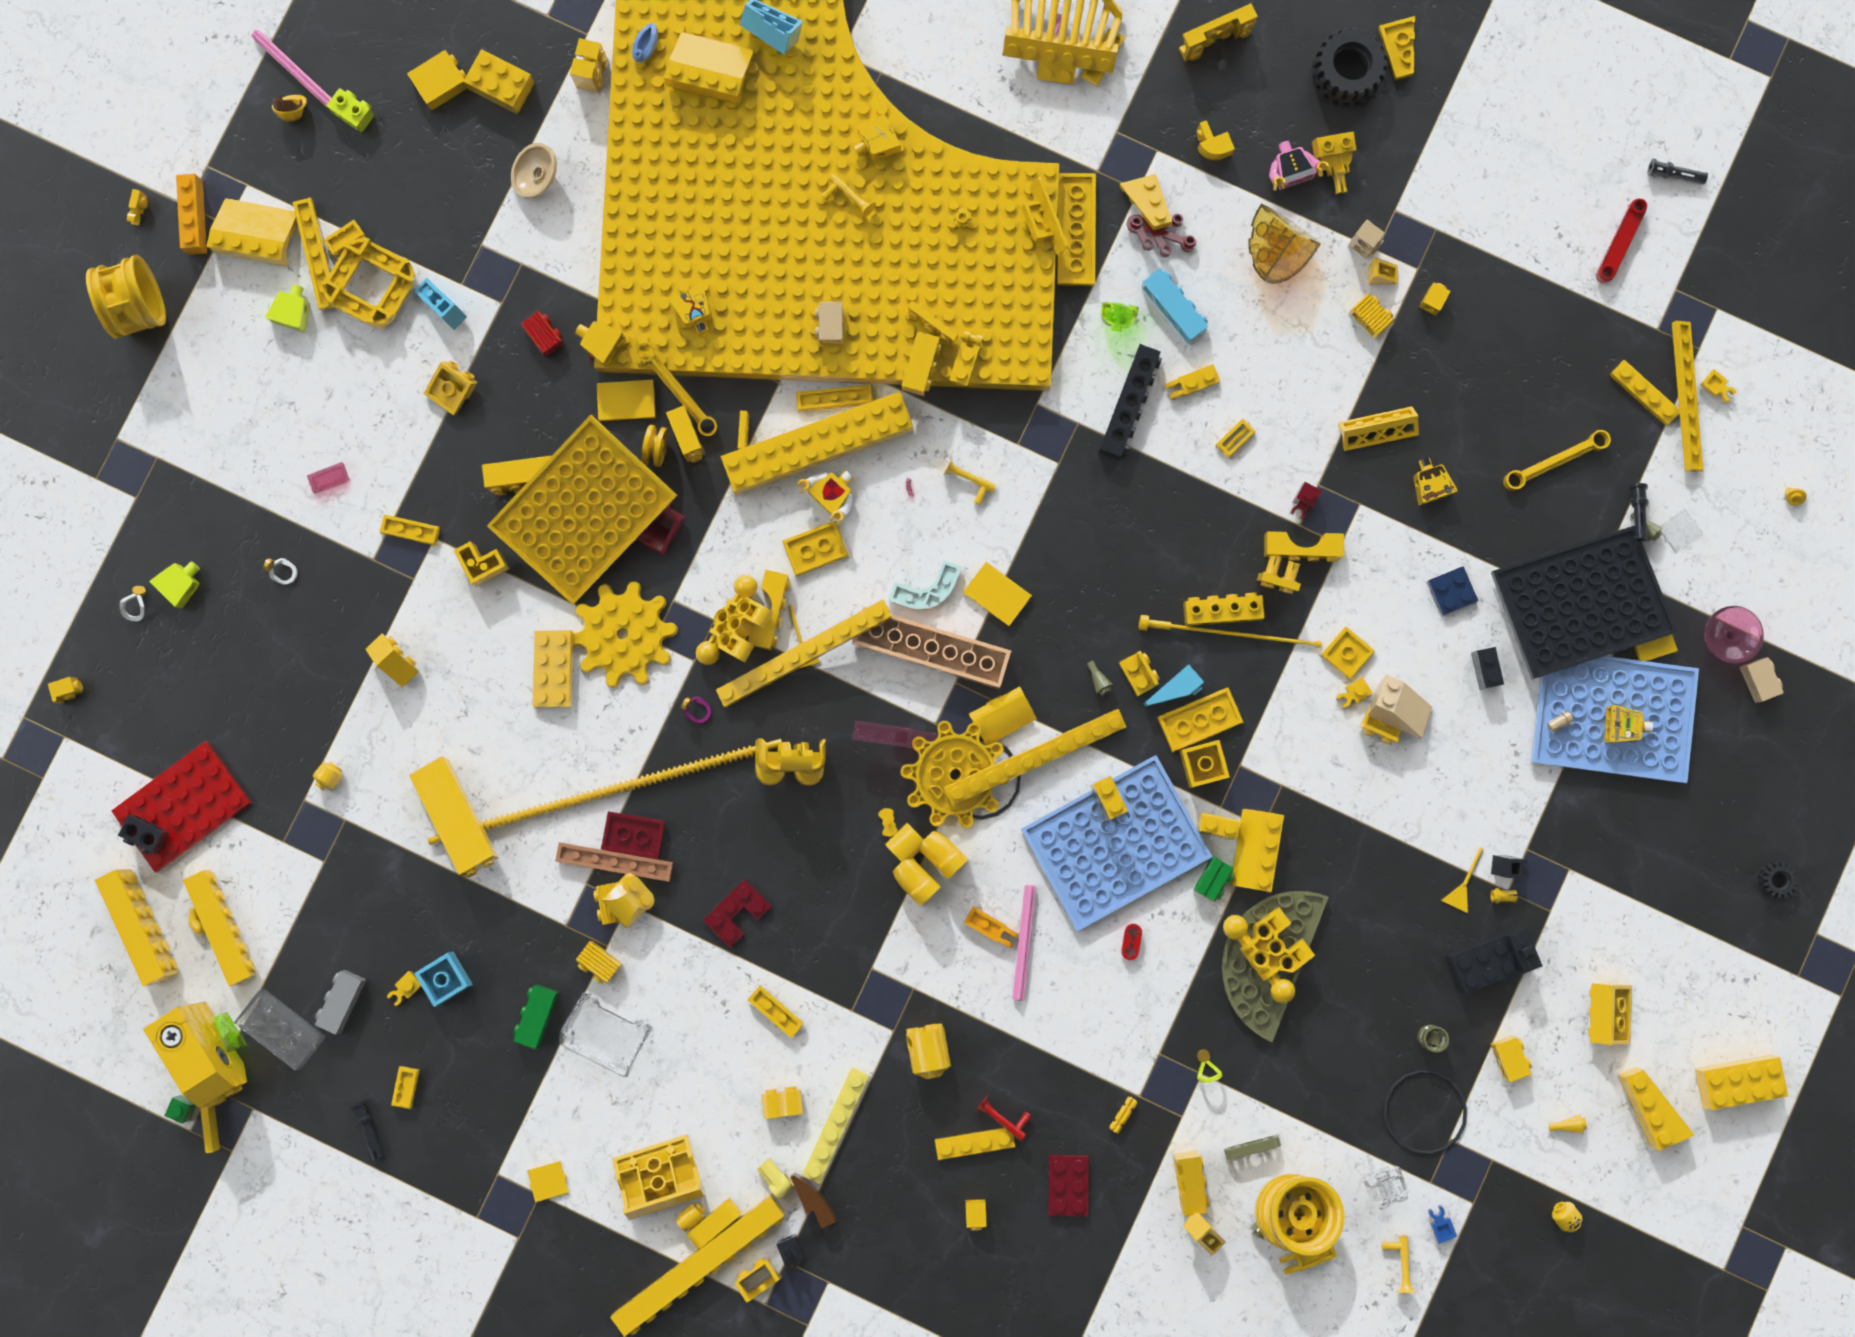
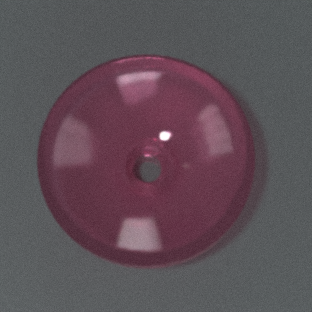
M1727 606L1717 610L1710 616L1705 626L1704 637L1708 649L1716 658L1727 663H1742L1750 660L1759 652L1763 643L1764 632L1760 620L1752 611L1741 606ZM1727 633L1731 634V639L1727 638Z

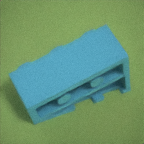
M749 0L745 4L740 26L782 54H785L798 42L803 21L757 0Z

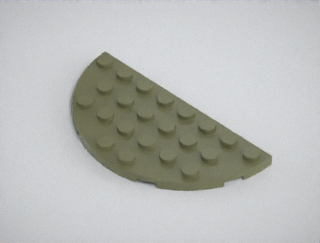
M1290 891L1267 897L1253 905L1242 915L1248 924L1247 934L1252 939L1253 925L1280 907L1291 924L1278 934V939L1284 942L1286 949L1301 939H1304L1310 947L1329 897L1306 891ZM1261 926L1258 930L1259 935L1265 937L1267 930L1264 926ZM1228 937L1222 957V979L1227 998L1235 1013L1247 1027L1262 1038L1273 1042L1288 1003L1281 1004L1272 998V985L1268 980L1263 981L1253 966L1250 965L1240 950L1242 947L1240 942ZM1273 942L1270 949L1273 953H1276L1279 950V946L1276 942ZM1257 954L1255 962L1259 965L1262 964L1263 956ZM1285 958L1282 965L1285 969H1288L1291 962L1288 958ZM1301 967L1293 973L1278 971L1277 974L1281 979H1287L1295 985Z

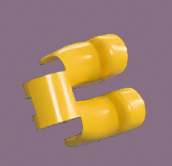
M759 738L755 741V773L757 779L762 784L771 786L779 783L783 779L785 772H794L796 780L806 786L818 783L823 777L826 761V739L820 740L819 752L809 750V743L806 742L794 745V750H791L790 742L778 743V752H768V744L764 739Z
M908 823L885 844L901 861L893 870L894 878L919 907L941 886L917 863L914 856L918 852L926 856L947 879L968 860L941 833L933 831L923 839Z

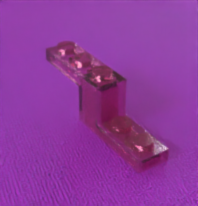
M855 720L853 740L915 750L912 746V741L915 737H923L925 740L932 742L937 739L938 733Z

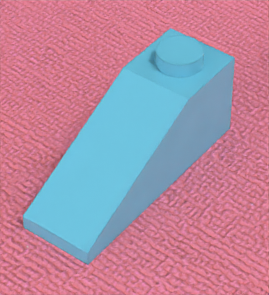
M428 278L414 290L453 330L467 318Z
M1187 665L1148 699L1144 705L1146 707L1186 697L1191 693L1195 695L1202 689L1200 685L1204 681L1190 665Z

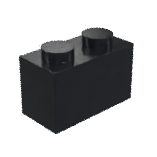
M1496 647L1472 652L1471 656L1479 690L1504 685Z

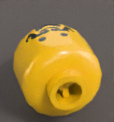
M1559 1202L1555 1205L1552 1218L1559 1228L1565 1232L1578 1230L1581 1226L1582 1215L1571 1202Z

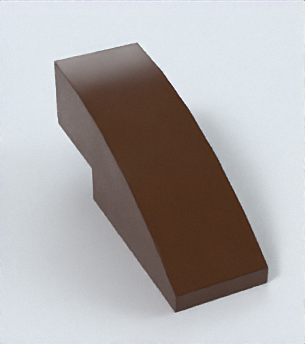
M796 1172L791 1174L790 1178L806 1214L814 1210L821 1229L835 1223L837 1218L824 1196L805 1178Z

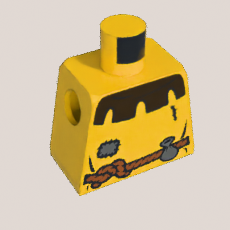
M1429 457L1418 461L1422 471L1416 473L1413 479L1419 506L1457 492L1456 486L1443 465L1433 467Z

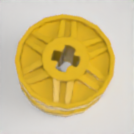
M649 425L642 446L641 462L648 465L653 457L655 467L662 465L668 444L669 433L667 428L662 427L657 435L656 426Z

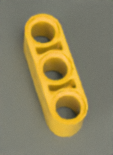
M729 1197L688 1231L686 1235L699 1250L738 1218L742 1212Z

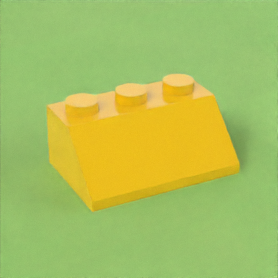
M1591 983L1589 992L1591 998V1007L1589 1009L1590 1027L1588 1030L1590 1043L1607 1045L1630 1044L1632 985Z

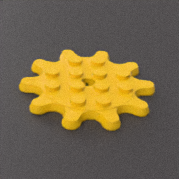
M636 581L630 582L625 593L622 595L614 594L609 585L602 584L598 588V595L600 597L598 605L590 607L583 603L579 604L575 609L577 616L582 618L585 623L581 631L573 633V646H583L587 650V656L581 662L580 669L584 673H590L596 668H603L606 672L605 683L610 688L617 687L621 677L625 674H631L636 683L645 685L649 681L647 667L650 663L657 662L660 665H668L671 662V655L663 649L662 642L667 637L675 636L678 628L674 623H664L660 620L659 614L665 608L666 600L662 596H656L650 601H644L640 596L641 585ZM626 629L628 636L625 639H619V630Z
M941 721L937 726L938 737L935 741L929 742L919 736L915 737L912 741L913 748L919 753V760L915 764L903 765L900 770L904 778L912 779L917 784L916 790L908 796L907 802L911 807H918L921 804L930 805L932 809L930 822L933 826H940L948 815H955L958 817L959 823L963 828H970L974 822L973 812L976 808L982 807L988 812H995L998 809V801L992 796L993 788L952 806L943 787L994 765L995 759L1003 753L1004 748L999 742H994L987 746L981 744L979 740L981 727L977 723L969 724L965 733L958 735L953 732L952 726L948 721ZM958 769L960 777L955 780L951 779V771ZM1010 780L999 785H1006Z

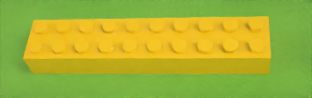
M899 391L721 456L732 489L735 495H739L913 432L914 429L903 397Z

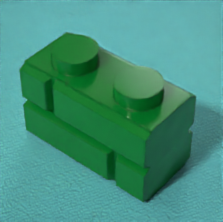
M1213 856L1193 890L1213 902L1216 899L1220 900L1225 892L1223 890L1226 882L1230 883L1234 877L1232 872L1234 868Z

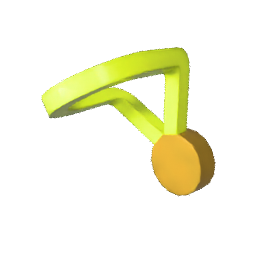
M1205 1049L1199 1050L1197 1053V1058L1201 1062L1197 1076L1199 1082L1209 1083L1220 1079L1222 1072L1209 1061V1052ZM1205 1063L1214 1069L1217 1075L1203 1078L1202 1073Z

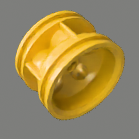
M133 255L130 258H123L120 264L109 268L105 265H100L97 268L93 267L87 270L86 284L92 306L103 328L112 338L118 339L140 330L152 329L165 324L166 310L161 291L151 269L142 257Z

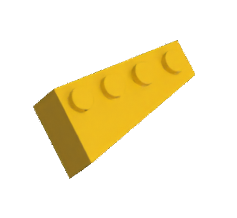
M1635 1067L1618 1075L1651 1148L1661 1151L1695 1136L1643 1069Z

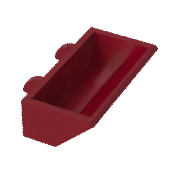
M674 499L635 539L661 555H664L686 519V516L671 509Z

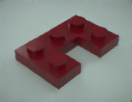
M744 879L703 921L731 948L744 935L731 920L744 907L759 920L772 906Z

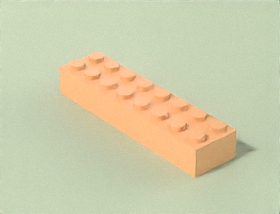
M892 615L893 618L854 638L852 642L853 646L996 689H1000L1011 653L1010 650L894 615Z

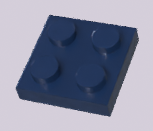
M1464 566L1427 581L1441 616L1479 601Z

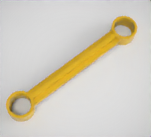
M649 342L640 343L636 348L637 357L651 366L698 423L699 432L704 436L713 435L717 430L716 421L712 417L706 416L656 356L654 346ZM647 344L651 346L653 350L651 357L642 358L639 355V348L642 345ZM705 419H710L714 423V430L709 433L703 432L700 427Z
M1598 430L1591 434L1588 440L1523 471H1511L1504 477V486L1510 491H1517L1530 479L1589 451H1601L1609 446L1611 442L1610 435L1604 430ZM1595 434H1600L1604 437V446L1599 447L1594 443ZM1511 474H1515L1520 478L1521 482L1518 487L1510 485L1509 476Z

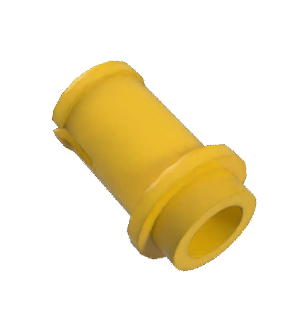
M1495 888L1490 894L1491 901L1496 904L1500 902H1517V896H1514L1517 895V891Z

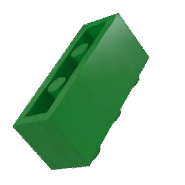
M538 984L534 985L533 988L530 987L526 997L529 999L526 1006H523L520 1012L521 1022L519 1025H516L513 1031V1036H515L514 1042L533 1049L539 1048L556 1003L558 991Z

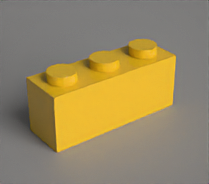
M917 331L902 382L903 391L924 396L925 391L929 392L932 380H929L930 373L935 372L937 365L934 359L936 355H940L942 344L939 343L940 337Z

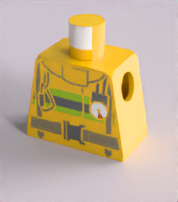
M1616 705L1606 706L1604 743L1641 740L1642 733H1652L1653 723L1643 721V712Z

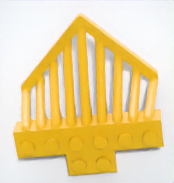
M1012 0L1011 27L1006 28L1002 56L1038 61L1037 79L1072 85L1074 84L1076 68L1108 73L1114 72L1118 44L1114 43L1123 15V11L1115 0H1102L1104 6L1094 40H1090L1098 0L1090 1L1082 38H1078L1085 0H1077L1071 36H1066L1072 0H1064L1059 35L1054 34L1059 0L1051 1L1047 33L1043 32L1046 0L1038 1L1035 31L1031 30L1032 0H1025L1023 29L1019 28V2L1021 0ZM1111 12L1114 16V21L1106 42H1103L1104 31L1109 13Z

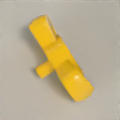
M884 808L878 813V816L883 820L884 829L882 834L886 837H892L898 832L894 822V811L889 808Z

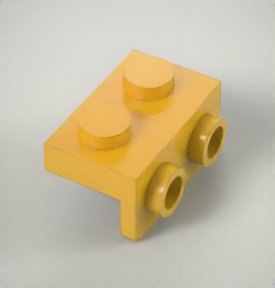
M1369 706L1359 728L1363 729V733L1368 736L1374 737L1376 735L1381 737V741L1386 744L1398 743L1402 730L1368 716Z

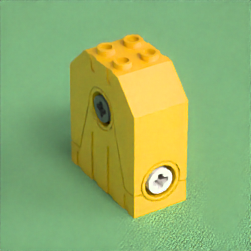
M206 1001L176 1007L143 1028V1031L180 1092L199 1109L206 1106L209 1109L221 1104L226 1100V1097L243 1089L242 1085L247 1083L244 1063Z

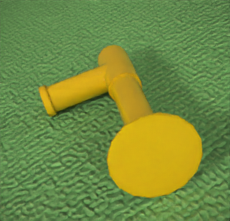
M835 173L830 176L829 180L833 184L821 194L826 201L837 189H840L860 207L862 218L867 217L874 210L875 202L867 203L862 200Z
M952 457L943 474L952 473L980 486V490L973 501L978 505L982 504L981 502L987 490L993 493L996 487L995 484L957 467L952 462Z
M1399 1236V1242H1382V1251L1400 1250L1402 1284L1401 1288L1396 1292L1416 1293L1417 1291L1411 1286L1409 1276L1408 1236Z

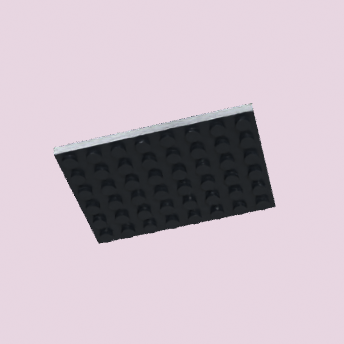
M1635 525L1491 572L1531 680L1678 632L1643 543L1635 541Z

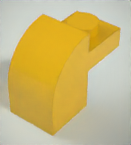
M1207 120L1199 123L1196 134L1198 140L1202 142L1199 143L1198 151L1204 158L1216 161L1233 154L1235 148L1228 132L1213 137Z

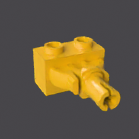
M1354 131L1314 139L1312 141L1314 157L1320 159L1321 162L1329 164L1327 176H1332L1334 179L1335 194L1348 192L1345 174L1350 172L1349 164L1352 160L1353 152L1356 151Z

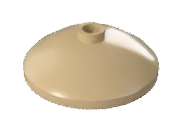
M533 143L525 147L518 154L511 170L512 187L518 195L524 198H536L551 186L557 171V159L554 151L543 143Z

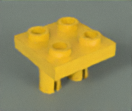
M1270 555L1266 572L1258 574L1257 581H1261L1260 585L1268 588L1278 586L1280 587L1279 591L1292 594L1293 591H1299L1301 584L1297 583L1295 579L1300 564L1288 561L1285 576L1280 578L1277 576V572L1282 559Z

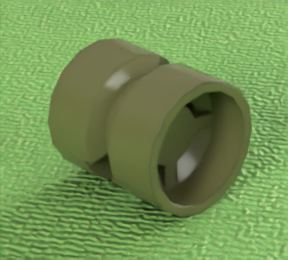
M1428 1024L1420 1028L1418 1032L1419 1044L1432 1052H1441L1449 1044L1448 1033L1441 1027Z

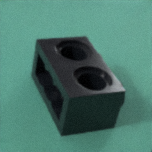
M128 815L118 836L123 838L124 843L131 846L135 844L141 847L140 851L151 855V853L160 852L170 832L137 815ZM134 826L137 828V834L135 836H133L132 829ZM151 835H153L154 837V843L152 845L149 843V837Z

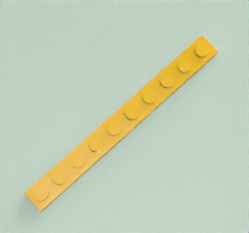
M880 600L716 689L723 706L728 707L893 618L885 600Z
M1116 709L943 788L950 804L953 806L1126 728L1120 710Z

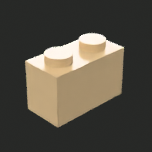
M819 302V308L815 309L816 320H819V327L815 328L816 339H819L820 344H843L842 302Z
M1768 657L1739 667L1755 703L1784 693L1782 690L1783 684L1777 678L1775 666Z

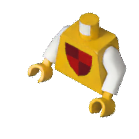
M847 471L839 478L832 472L830 474L822 473L806 480L800 479L796 484V487L799 485L803 487L800 493L803 494L807 490L808 494L831 515L830 521L834 518L838 519L837 525L841 524L842 519L851 510L853 497L851 495L852 491L847 485L854 478Z

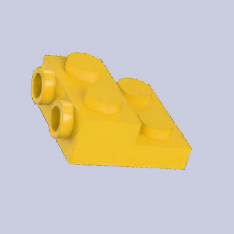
M445 361L440 362L423 394L452 415H457L463 402L470 397L478 382L473 380L474 375L471 373L460 371L457 363Z

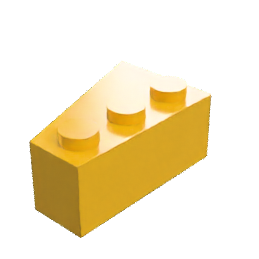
M1197 1151L1173 1154L1183 1216H1191L1196 1212L1199 1214L1207 1213V1207H1210L1208 1195H1205L1204 1187H1207L1202 1171V1167H1204L1202 1155H1199Z

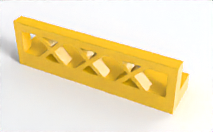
M1407 407L1338 422V429L1343 436V449L1348 451L1419 435L1418 414L1413 407ZM1413 423V430L1406 432L1402 430L1407 424ZM1389 428L1396 429L1392 435L1384 434ZM1370 432L1377 433L1373 439L1368 440L1365 438ZM1348 437H1359L1355 443L1348 444Z

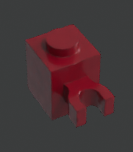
M1304 481L1292 501L1297 505L1291 509L1290 514L1293 515L1295 510H1300L1301 516L1299 519L1303 520L1306 515V509L1309 511L1314 506L1322 490Z

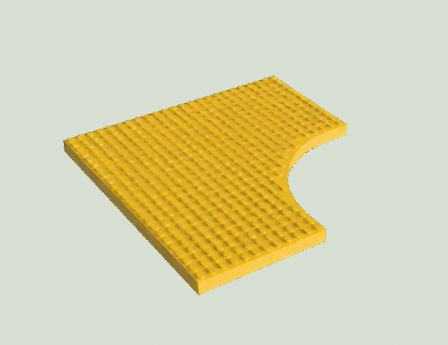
M616 0L597 322L622 331L625 338L607 367L595 359L594 367L597 372L657 375L647 362L641 361L636 355L637 346L642 342H649L654 346L656 356L674 376L902 385L917 331L937 337L940 336L935 331L931 333L924 327V323L920 320L915 321L908 315L907 306L913 301L958 334V340L954 345L951 343L946 344L940 339L939 343L942 344L940 355H936L934 359L937 365L935 372L930 373L929 380H932L931 386L1050 391L1056 252L1050 238L1034 241L1021 206L1024 203L1035 201L1030 185L1037 178H1042L1057 215L1059 163L1009 161L973 154L945 143L910 121L890 103L862 64L848 28L843 0H757L803 21L798 42L785 54H782L740 26L745 4L749 0ZM654 23L658 28L656 48L646 61L636 62L632 57L634 41L638 33L645 26ZM681 32L754 50L749 73L745 76L742 87L740 105L667 87L664 76ZM885 114L901 144V151L877 160H872L868 152L858 157L853 146L862 142L859 132L879 116ZM835 173L865 202L876 203L874 210L867 217H861L862 211L860 207L840 189H837L828 201L821 196L833 184L829 180L832 174ZM960 209H965L972 216L970 225L965 228L957 227L953 220L954 213ZM703 284L712 319L705 322L709 330L703 334H698L695 326L687 329L673 308L669 298ZM819 302H842L843 344H820L819 339H816L815 328L819 327V320H816L815 309L819 308ZM965 330L971 332L970 334L977 336L979 334L983 336L968 387L949 382ZM968 341L967 346L974 348L975 343ZM645 344L639 348V355L642 358L652 356L653 350L651 346Z

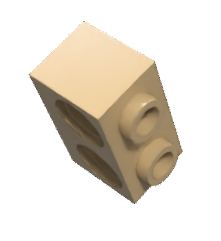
M1366 220L1348 246L1366 259L1369 254L1373 256L1384 242L1381 238L1385 233Z

